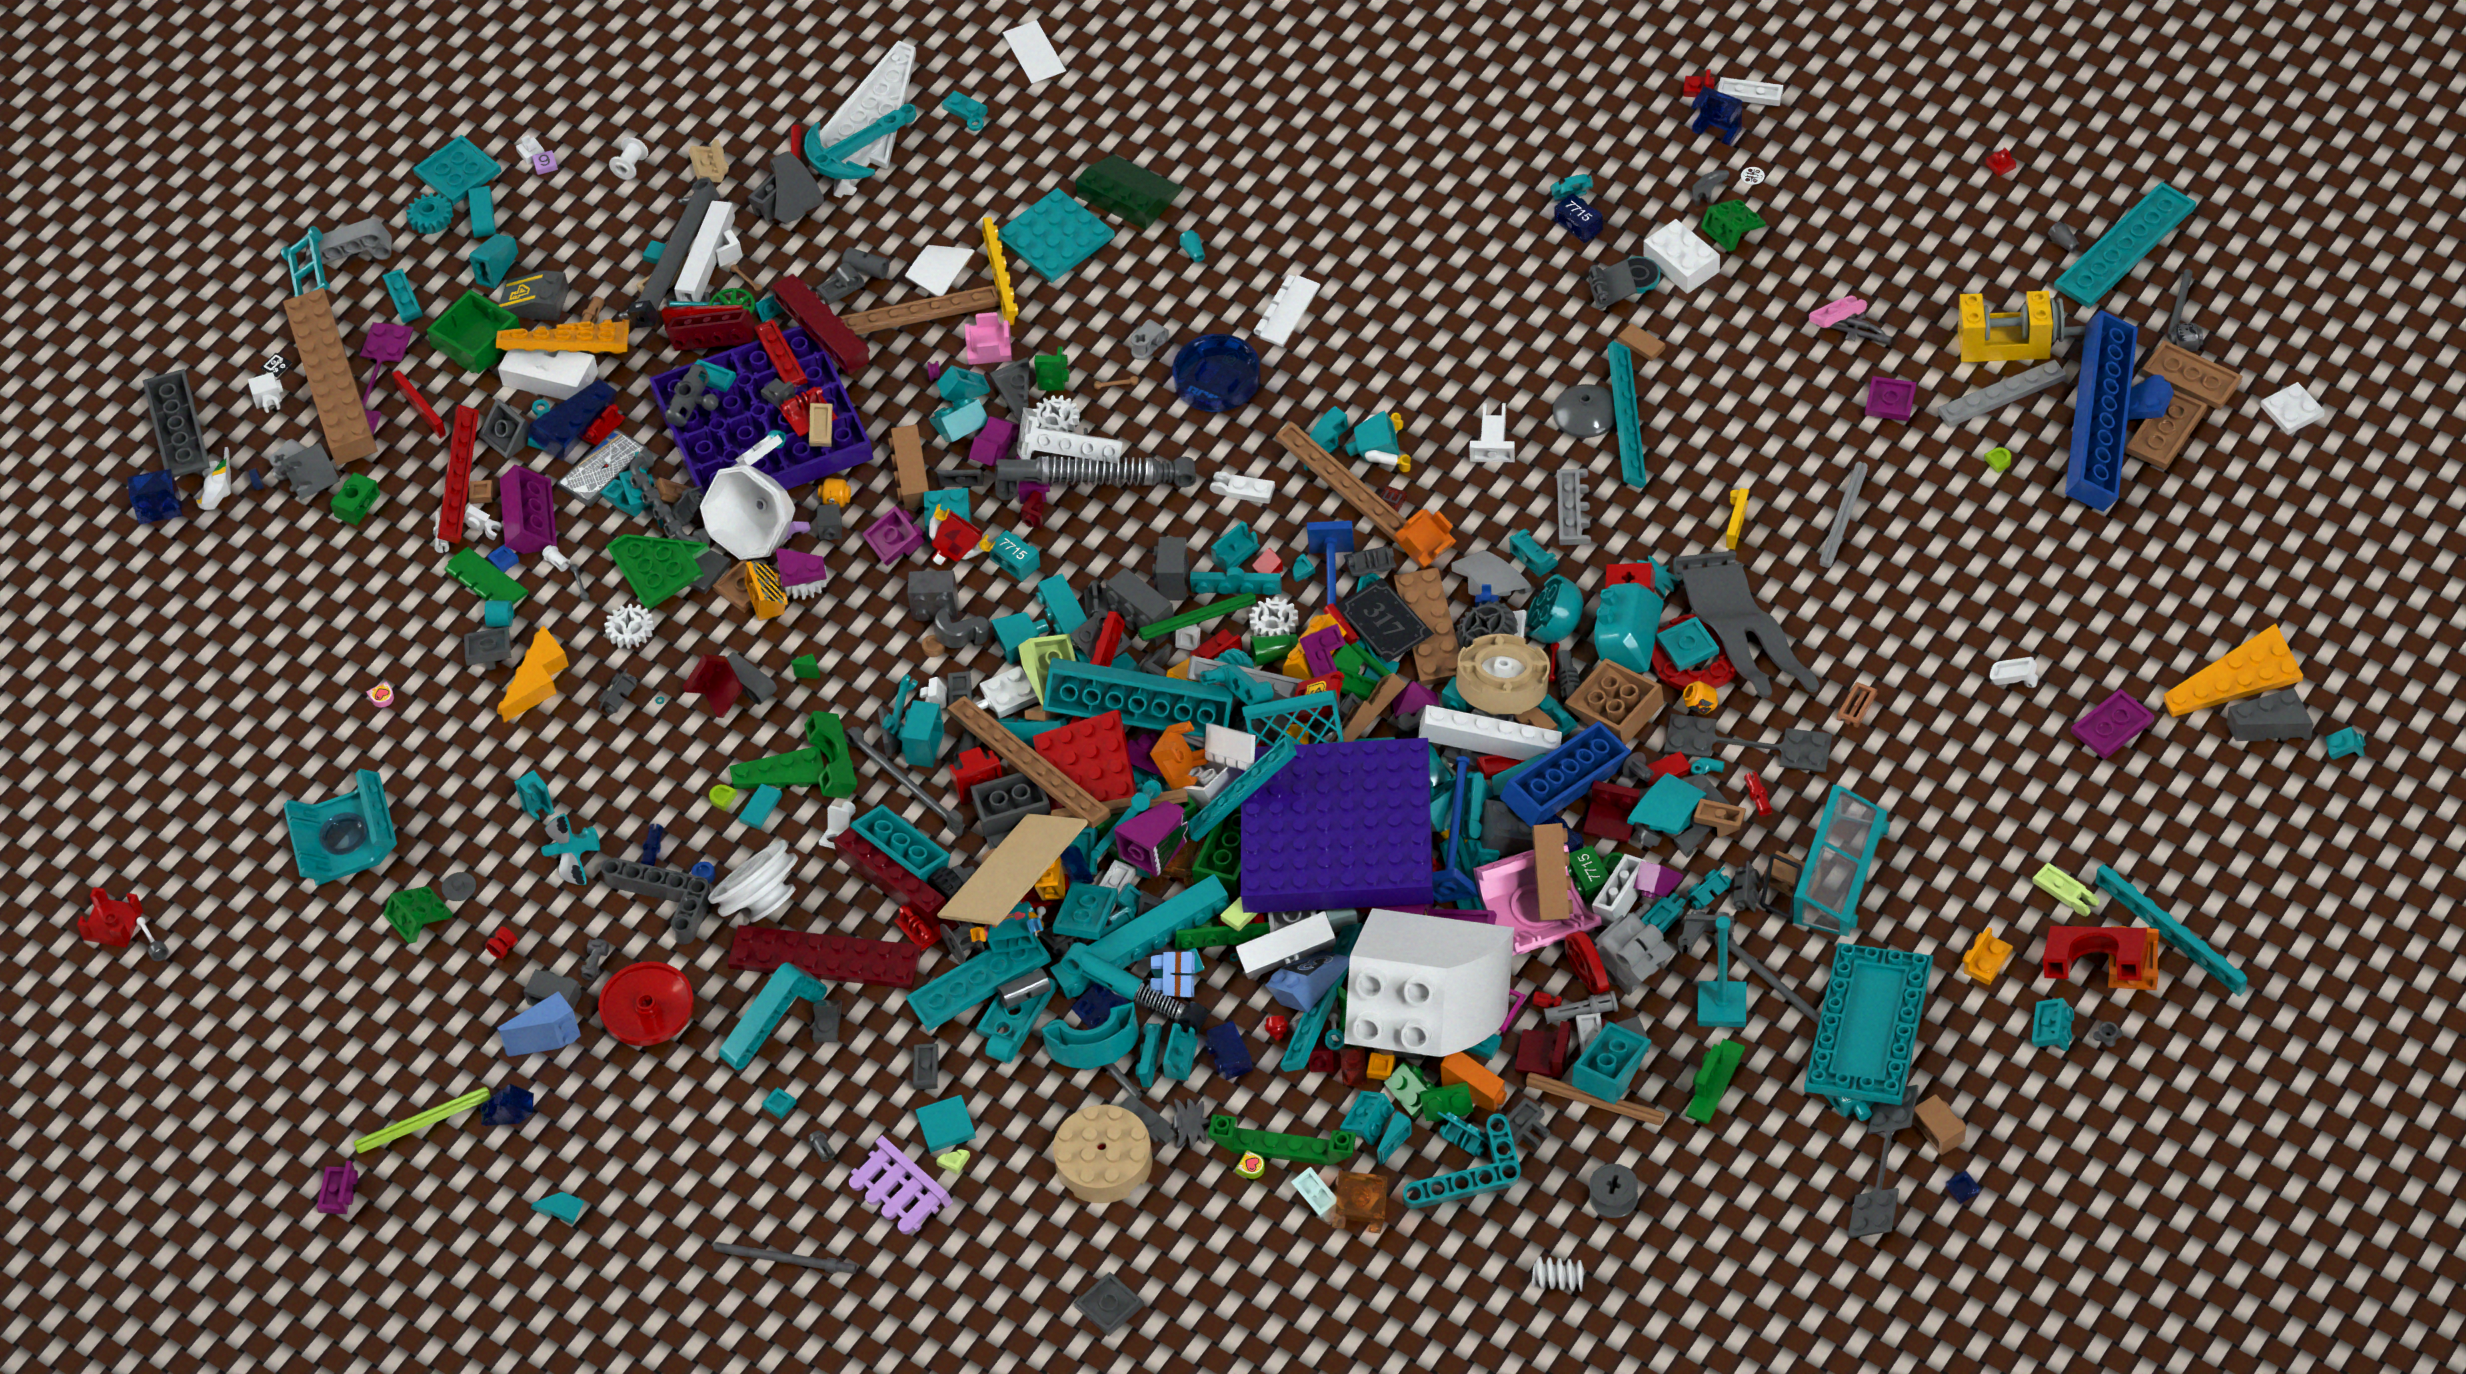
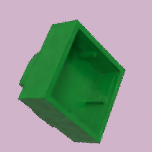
M469 289L427 329L431 347L452 358L459 366L471 373L476 372L480 374L485 368L497 363L508 352V350L496 348L497 331L521 328L516 315Z

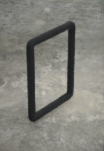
M1771 854L1760 905L1787 919L1792 918L1794 913V895L1801 878L1802 866L1777 854ZM1774 859L1798 869L1789 913L1765 904Z

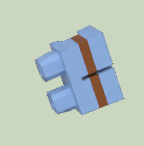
M1163 952V955L1151 956V969H1163V978H1151V991L1156 989L1155 992L1159 991L1164 996L1194 997L1195 975H1173L1172 973H1195V952Z

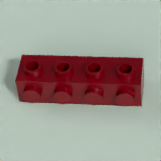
M749 309L673 317L665 331L675 351H689L697 348L708 349L715 346L726 347L733 344L744 345L750 343L755 335L754 327L756 325Z

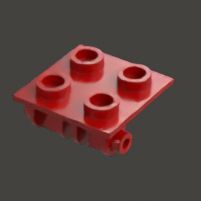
M815 386L812 387V389L806 391V395L802 392L801 397L795 395V398L783 401V404L779 407V410L798 437L810 431V403L828 404L822 396L823 391L820 386L817 388ZM832 410V421H834L838 417Z
M906 905L900 907V917L894 920L914 944L921 945V952L943 938L940 932V925L942 923L951 931L960 927L955 920L944 919L935 928L931 929L918 915L914 916L912 908Z

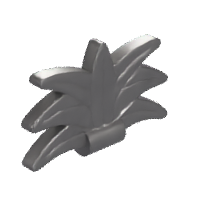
M1188 1098L1187 1109H1185L1184 1105L1178 1099H1175L1178 1112L1177 1115L1173 1116L1174 1131L1179 1134L1178 1149L1185 1143L1187 1136L1190 1148L1195 1145L1198 1137L1203 1144H1206V1135L1203 1127L1209 1125L1210 1120L1202 1118L1204 1101H1201L1199 1107L1196 1108L1193 1101Z

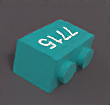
M1008 530L1004 531L994 540L996 543L991 551H989L991 561L1021 582L1040 567L1038 550L1032 545H1027L1018 535H1013Z

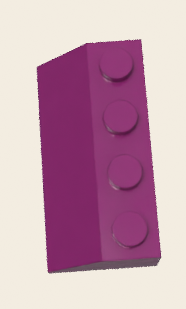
M514 464L500 478L505 547L523 554L543 551L548 545L557 547L551 479Z

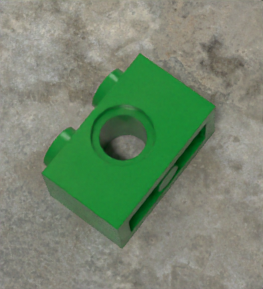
M354 472L345 481L343 488L333 497L330 503L335 518L357 526L380 496L377 482Z

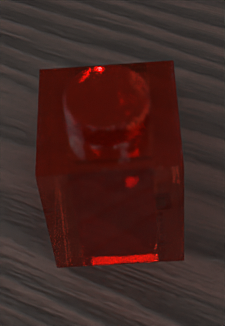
M1344 1043L1340 1048L1343 1086L1367 1084L1365 1046Z

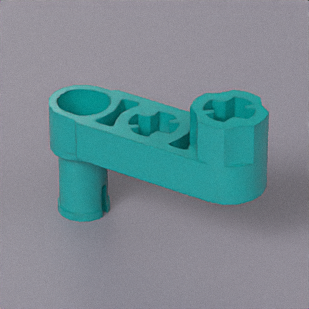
M1233 663L1221 665L1217 669L1200 673L1204 675L1200 676L1201 683L1204 686L1218 682L1225 684L1228 689L1249 706L1269 702L1273 699L1274 692L1268 681L1257 683Z

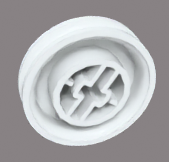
M785 840L778 841L755 854L715 887L708 896V900L711 904L719 903L721 905L718 909L720 916L724 917L747 907L751 910V914L748 917L749 920L756 922L778 908L794 893L796 888L793 884L785 885L782 882L785 874L798 860L795 853L787 854L785 852L788 847Z

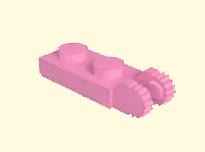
M1849 295V297L1836 300L1809 314V321L1819 325V327L1827 328L1840 320L1847 319L1848 316L1863 313L1867 307V302L1862 299L1857 300L1855 296Z

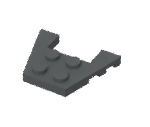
M1703 773L1681 779L1706 792L1705 800L1730 805ZM1652 787L1640 789V801ZM1697 807L1693 810L1689 827L1691 829L1674 839L1675 846L1686 858L1690 857L1693 849L1703 842L1706 834L1715 828L1694 822Z

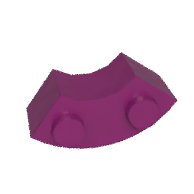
M989 416L983 431L974 438L969 458L995 466L996 460L1005 459L1014 442L1018 441L1020 424L1001 417Z

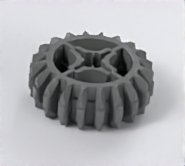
M1498 601L1494 603L1487 602L1485 605L1480 602L1477 608L1472 606V611L1465 612V618H1461V623L1457 626L1458 639L1462 648L1465 647L1466 649L1473 645V639L1490 634L1514 635L1518 632L1515 614L1505 603L1501 604Z

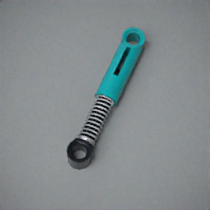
M1073 943L1061 961L1063 970L1070 975H1082L1130 1001L1137 998V1001L1141 1000L1140 1002H1144L1145 1005L1148 1004V1007L1152 1005V1009L1156 1007V1011L1159 1010L1164 1015L1167 1013V1017L1171 1015V1019H1175L1180 1024L1181 1030L1185 1033H1188L1189 1028L1192 1027L1195 1030V1035H1197L1208 1019V1011L1201 1004L1190 1003L1189 1005H1184L1180 1003L1179 1005L1178 1001L1174 1002L1175 999L1171 1001V997L1167 999V995L1163 997V993L1159 995V991L1155 993L1156 989L1151 991L1152 987L1148 989V985L1144 987L1142 979L1092 954L1090 948L1083 943Z

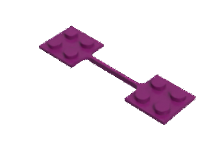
M372 323L360 357L377 360L362 400L364 409L382 362L402 361L414 330L413 327ZM365 409L374 435L382 413Z

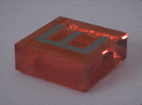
M1386 486L1380 498L1395 511L1399 512L1407 498V492Z

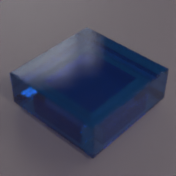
M1967 1171L1948 1180L1945 1185L1959 1204L1979 1194L1981 1189Z

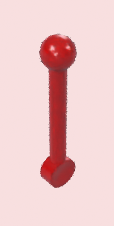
M1558 642L1552 643L1550 646L1552 657L1549 682L1556 680L1554 671L1556 653L1560 646Z

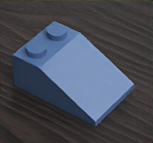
M559 991L497 1028L508 1057L559 1049L573 1043L581 1036L574 1011Z

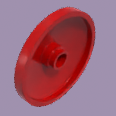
M640 962L621 969L607 981L599 997V1014L605 1029L615 1039L629 1045L650 1046L669 1040L686 1026L693 1013L694 995L688 979L677 968L662 962Z

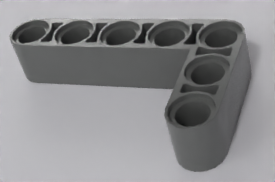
M608 858L602 862L601 870L605 884L608 887L678 902L679 905L671 921L675 940L679 944L686 945L695 939L710 904L708 896L711 892L708 881L705 878L618 858Z

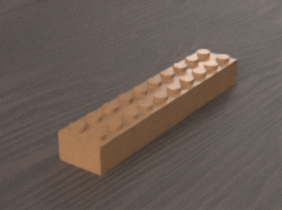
M324 287L283 301L323 430L336 465L338 466L378 452Z

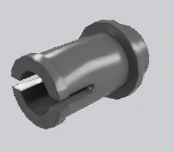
M817 1130L809 1135V1145L815 1148L822 1162H828L826 1153L830 1159H833L836 1153L827 1142V1135Z

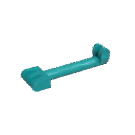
M905 674L901 679L893 715L888 714L882 723V728L885 730L890 727L889 733L892 735L897 732L896 738L898 739L901 727L905 726L900 721L907 692L913 690L918 684V681L915 679L909 682L911 676Z

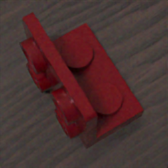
M1594 780L1592 802L1583 833L1628 843L1634 825L1628 824L1627 820L1640 802V790Z
M1561 1021L1559 1030H1555L1554 1033L1523 1029L1515 1071L1522 1073L1532 1072L1543 1076L1562 1078L1571 1039L1570 1022Z

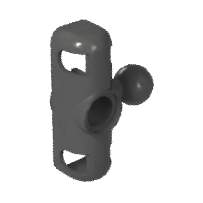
M698 364L691 365L688 374L675 386V395L670 402L669 410L665 412L668 423L679 427L684 426L696 404L702 405L708 411L715 410L718 407L719 401L714 394L701 396L709 381V374L703 366ZM699 374L706 375L704 383L698 378ZM684 408L687 411L685 418L679 414L680 410Z

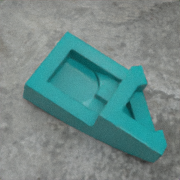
M560 1192L533 1202L531 1209L547 1217H550L552 1214L573 1225L585 1201Z

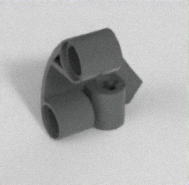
M786 151L770 160L771 168L776 177L775 219L787 224L805 215L807 211L823 204L824 197L818 184L796 156Z

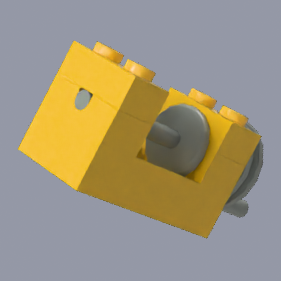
M2027 291L2026 304H2022L2021 312L1989 313L1988 306L1983 305L1982 293L1960 294L1958 337L1961 362L2050 359L2051 342H2055L2056 338H2058L2059 342H2063L2064 336L2085 335L2086 326L2064 327L2063 300L2058 298L2057 302H2055L2054 298H2050L2049 291Z

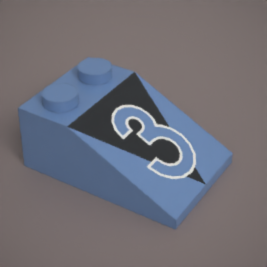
M1321 950L1280 968L1271 976V979L1265 986L1280 1005L1308 1013L1349 966L1350 957Z

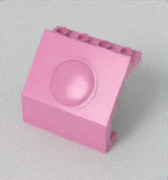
M1564 844V852H1569L1568 845ZM1534 849L1473 868L1480 902L1484 910L1495 911L1497 914L1495 925L1514 927L1512 956L1524 954L1531 950L1565 940L1568 934L1578 930L1585 933L1595 930L1594 927L1602 925L1600 915L1587 910L1572 880L1571 890H1567L1568 900L1572 899L1573 914H1569L1570 919L1539 921ZM1566 866V876H1570Z

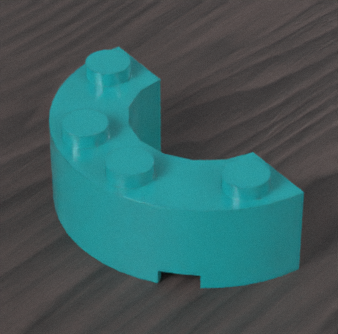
M1134 1002L1110 1008L1111 1015L1103 1025L1091 1030H1074L1068 1027L1065 1022L1042 1027L1041 1030L1047 1053L1053 1060L1062 1065L1072 1068H1083L1085 1070H1091L1109 1063H1116L1119 1058L1123 1057L1133 1048L1139 1036V1025Z

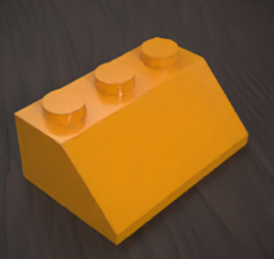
M1331 614L1317 615L1310 620L1309 627L1299 639L1335 624H1338L1343 637L1346 631ZM1298 639V644L1288 654V659L1283 665V676L1301 680L1315 678ZM1335 649L1330 651L1331 656L1334 653Z

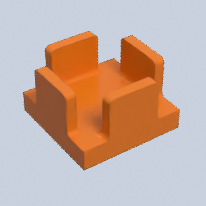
M1421 509L1393 536V539L1422 570L1456 543V540L1449 533L1453 528L1452 524L1440 511L1432 515L1427 509Z

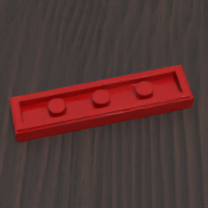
M774 319L755 326L754 331L783 383L786 384L790 381L793 383L794 388L808 383L806 375Z
M401 371L393 372V379L400 393L439 439L446 436L441 418Z

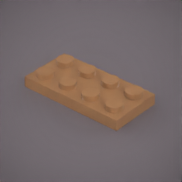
M2165 340L2142 368V375L2148 378L2153 375H2162L2174 390L2218 410L2223 408L2241 384L2243 378L2242 375Z
M2174 390V395L2162 418H2146L2127 445L2126 453L2167 470L2207 411L2208 404Z

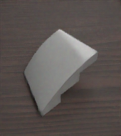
M1482 550L1452 563V572L1468 577V594L1474 596L1481 595L1482 584H1491L1492 595L1508 596L1511 595V591L1519 589L1525 591V593L1531 592V585L1514 567L1488 551Z

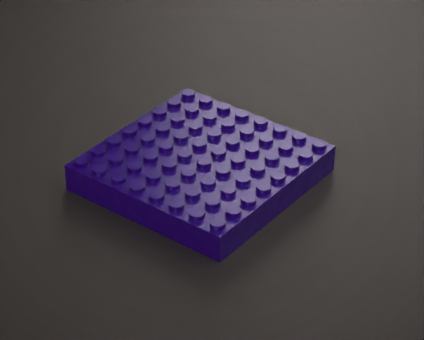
M801 326L781 332L807 377L808 383L795 387L794 391L795 395L801 397L802 392L806 395V391L812 389V387H821L823 398L828 404H832V410L838 417V419L832 421L831 447L809 446V433L798 437L779 408L762 397L761 390L777 378L781 382L783 381L760 340L702 359V361L736 372V379L726 393L706 386L701 396L714 394L719 401L718 407L715 410L708 411L702 405L696 404L687 423L682 427L668 423L665 412L670 408V402L675 395V386L683 380L684 376L689 372V367L696 362L649 378L654 399L694 488L702 485L699 493L704 497L719 469L730 468L738 463L735 460L766 438L767 434L772 430H779L785 433V444L780 449H772L750 466L771 476L785 490L874 459L871 442L829 355ZM685 408L679 412L684 418L687 415Z
M1428 738L1294 745L1297 755L1241 803V901L1243 913L1434 904L1431 776ZM1274 746L1255 747L1254 763Z

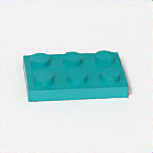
M1072 882L1053 924V933L1099 940L1118 897V889Z

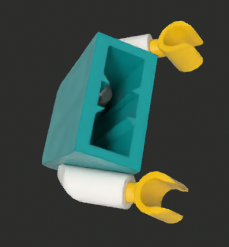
M1384 410L1377 415H1369L1363 423L1354 428L1356 440L1346 444V450L1350 457L1360 453L1368 463H1384L1393 466L1399 464L1398 467L1402 472H1408L1411 468V458L1409 455L1403 454L1400 458L1397 457L1400 452L1395 430L1403 428V420H1401L1399 413H1393L1389 417Z

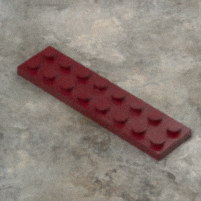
M738 925L728 960L729 969L774 974L783 963L789 962L810 972L817 979L913 989L922 952L921 945Z

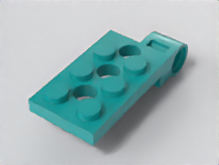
M1048 978L1051 987L1050 991L1032 999L1029 998L1027 1001L1008 1009L1003 1005L999 993L997 994L976 1028L977 1034L989 1038L985 1051L986 1056L1006 1064H1010L1058 988L1056 980ZM1013 1009L1021 1010L1017 1015H1010L1008 1013ZM999 1028H1009V1031L1001 1034L997 1032Z

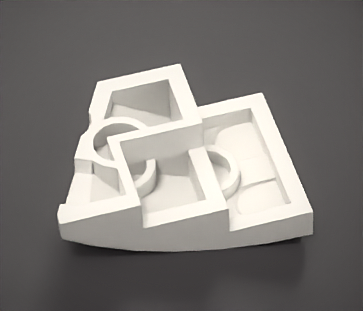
M927 245L914 261L905 278L936 297L943 296L951 284L954 283L962 269L965 268L975 251L972 249Z

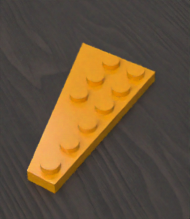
M2275 623L2166 692L2163 696V701L2171 717L2301 682L2303 681V674Z

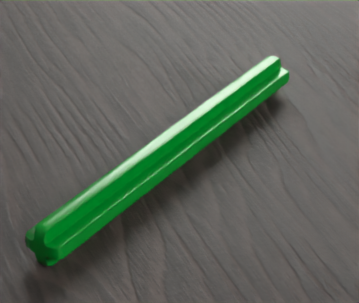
M1248 592L1139 628L1138 636L1142 641H1146L1254 605L1256 603V596L1252 592Z

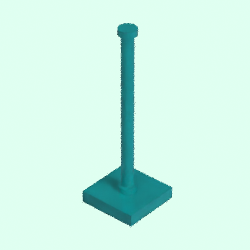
M1721 916L1716 920V928L1718 929V981H1698V1026L1746 1027L1747 982L1727 981L1728 929L1731 926V921L1725 916Z

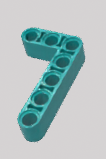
M789 962L783 963L721 1046L719 1056L735 1070L743 1069L797 995L816 1003L817 1000H822L828 990L827 986L810 972Z
M1493 1114L1487 1120L1485 1129L1493 1164L1408 1183L1404 1187L1402 1194L1404 1205L1410 1209H1418L1515 1186L1519 1181L1521 1169L1507 1118L1502 1114ZM1493 1123H1500L1504 1129L1500 1132H1495L1490 1126ZM1499 1146H1506L1510 1152L1507 1155H1501L1496 1149ZM1506 1169H1511L1515 1172L1516 1176L1508 1179L1502 1172ZM1486 1174L1491 1177L1492 1181L1489 1184H1483L1479 1181V1177ZM1463 1180L1468 1184V1187L1462 1190L1458 1189L1455 1186V1182ZM1438 1185L1444 1189V1192L1441 1195H1435L1432 1193L1431 1188ZM1416 1191L1419 1193L1420 1198L1418 1200H1410L1407 1197V1193Z

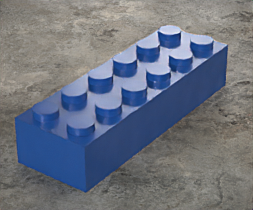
M1598 721L1509 779L1501 793L1500 799L1532 828L1533 825L1541 824L1592 790L1594 780L1604 782L1622 770L1626 759L1632 751Z

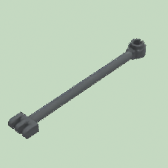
M851 727L844 731L845 740L850 746L859 747L947 821V829L955 836L963 835V816L958 811L953 809L949 812L864 740V733L860 727Z
M1728 930V951L1734 953L1819 1025L1821 1015L1736 944L1733 933ZM1717 932L1715 933V945H1716V947H1718V933H1717Z

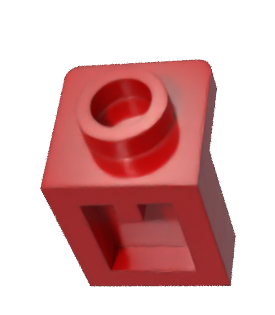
M1711 69L1706 70V77H1685L1684 97L1709 98L1710 90H1714L1715 77H1711Z

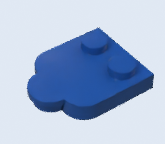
M2153 375L2147 378L2144 383L2137 384L2131 389L2127 420L2162 418L2174 395L2171 384L2165 381L2164 376Z

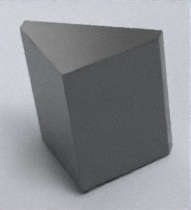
M496 399L479 437L506 459H509L527 446L531 433L528 422L503 401Z

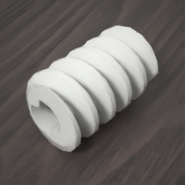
M1538 1256L1533 1266L1532 1287L1539 1281L1540 1288H1544L1546 1283L1549 1282L1550 1289H1554L1556 1284L1559 1283L1560 1290H1564L1568 1283L1570 1291H1574L1578 1284L1580 1292H1582L1584 1267L1581 1260H1578L1574 1267L1571 1259H1568L1566 1265L1563 1266L1561 1258H1558L1556 1264L1553 1265L1551 1257H1548L1546 1263L1543 1264L1542 1258Z

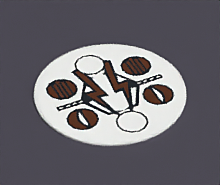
M1757 167L1746 168L1741 173L1742 180L1751 185L1762 182L1765 177L1764 172Z

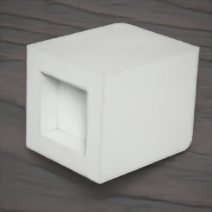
M731 229L723 232L725 244L723 247L715 250L717 263L720 267L743 257L740 242Z

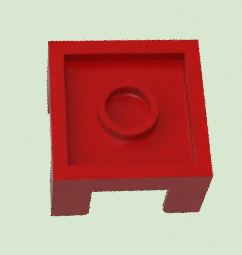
M93 887L90 894L94 906L87 923L83 916H80L77 923L83 940L127 948L137 926L136 919L141 917L143 912L137 894L127 893L128 902L110 900L105 889Z

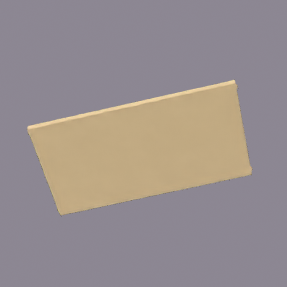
M1027 813L937 914L938 917L999 925L1088 824L1087 819Z

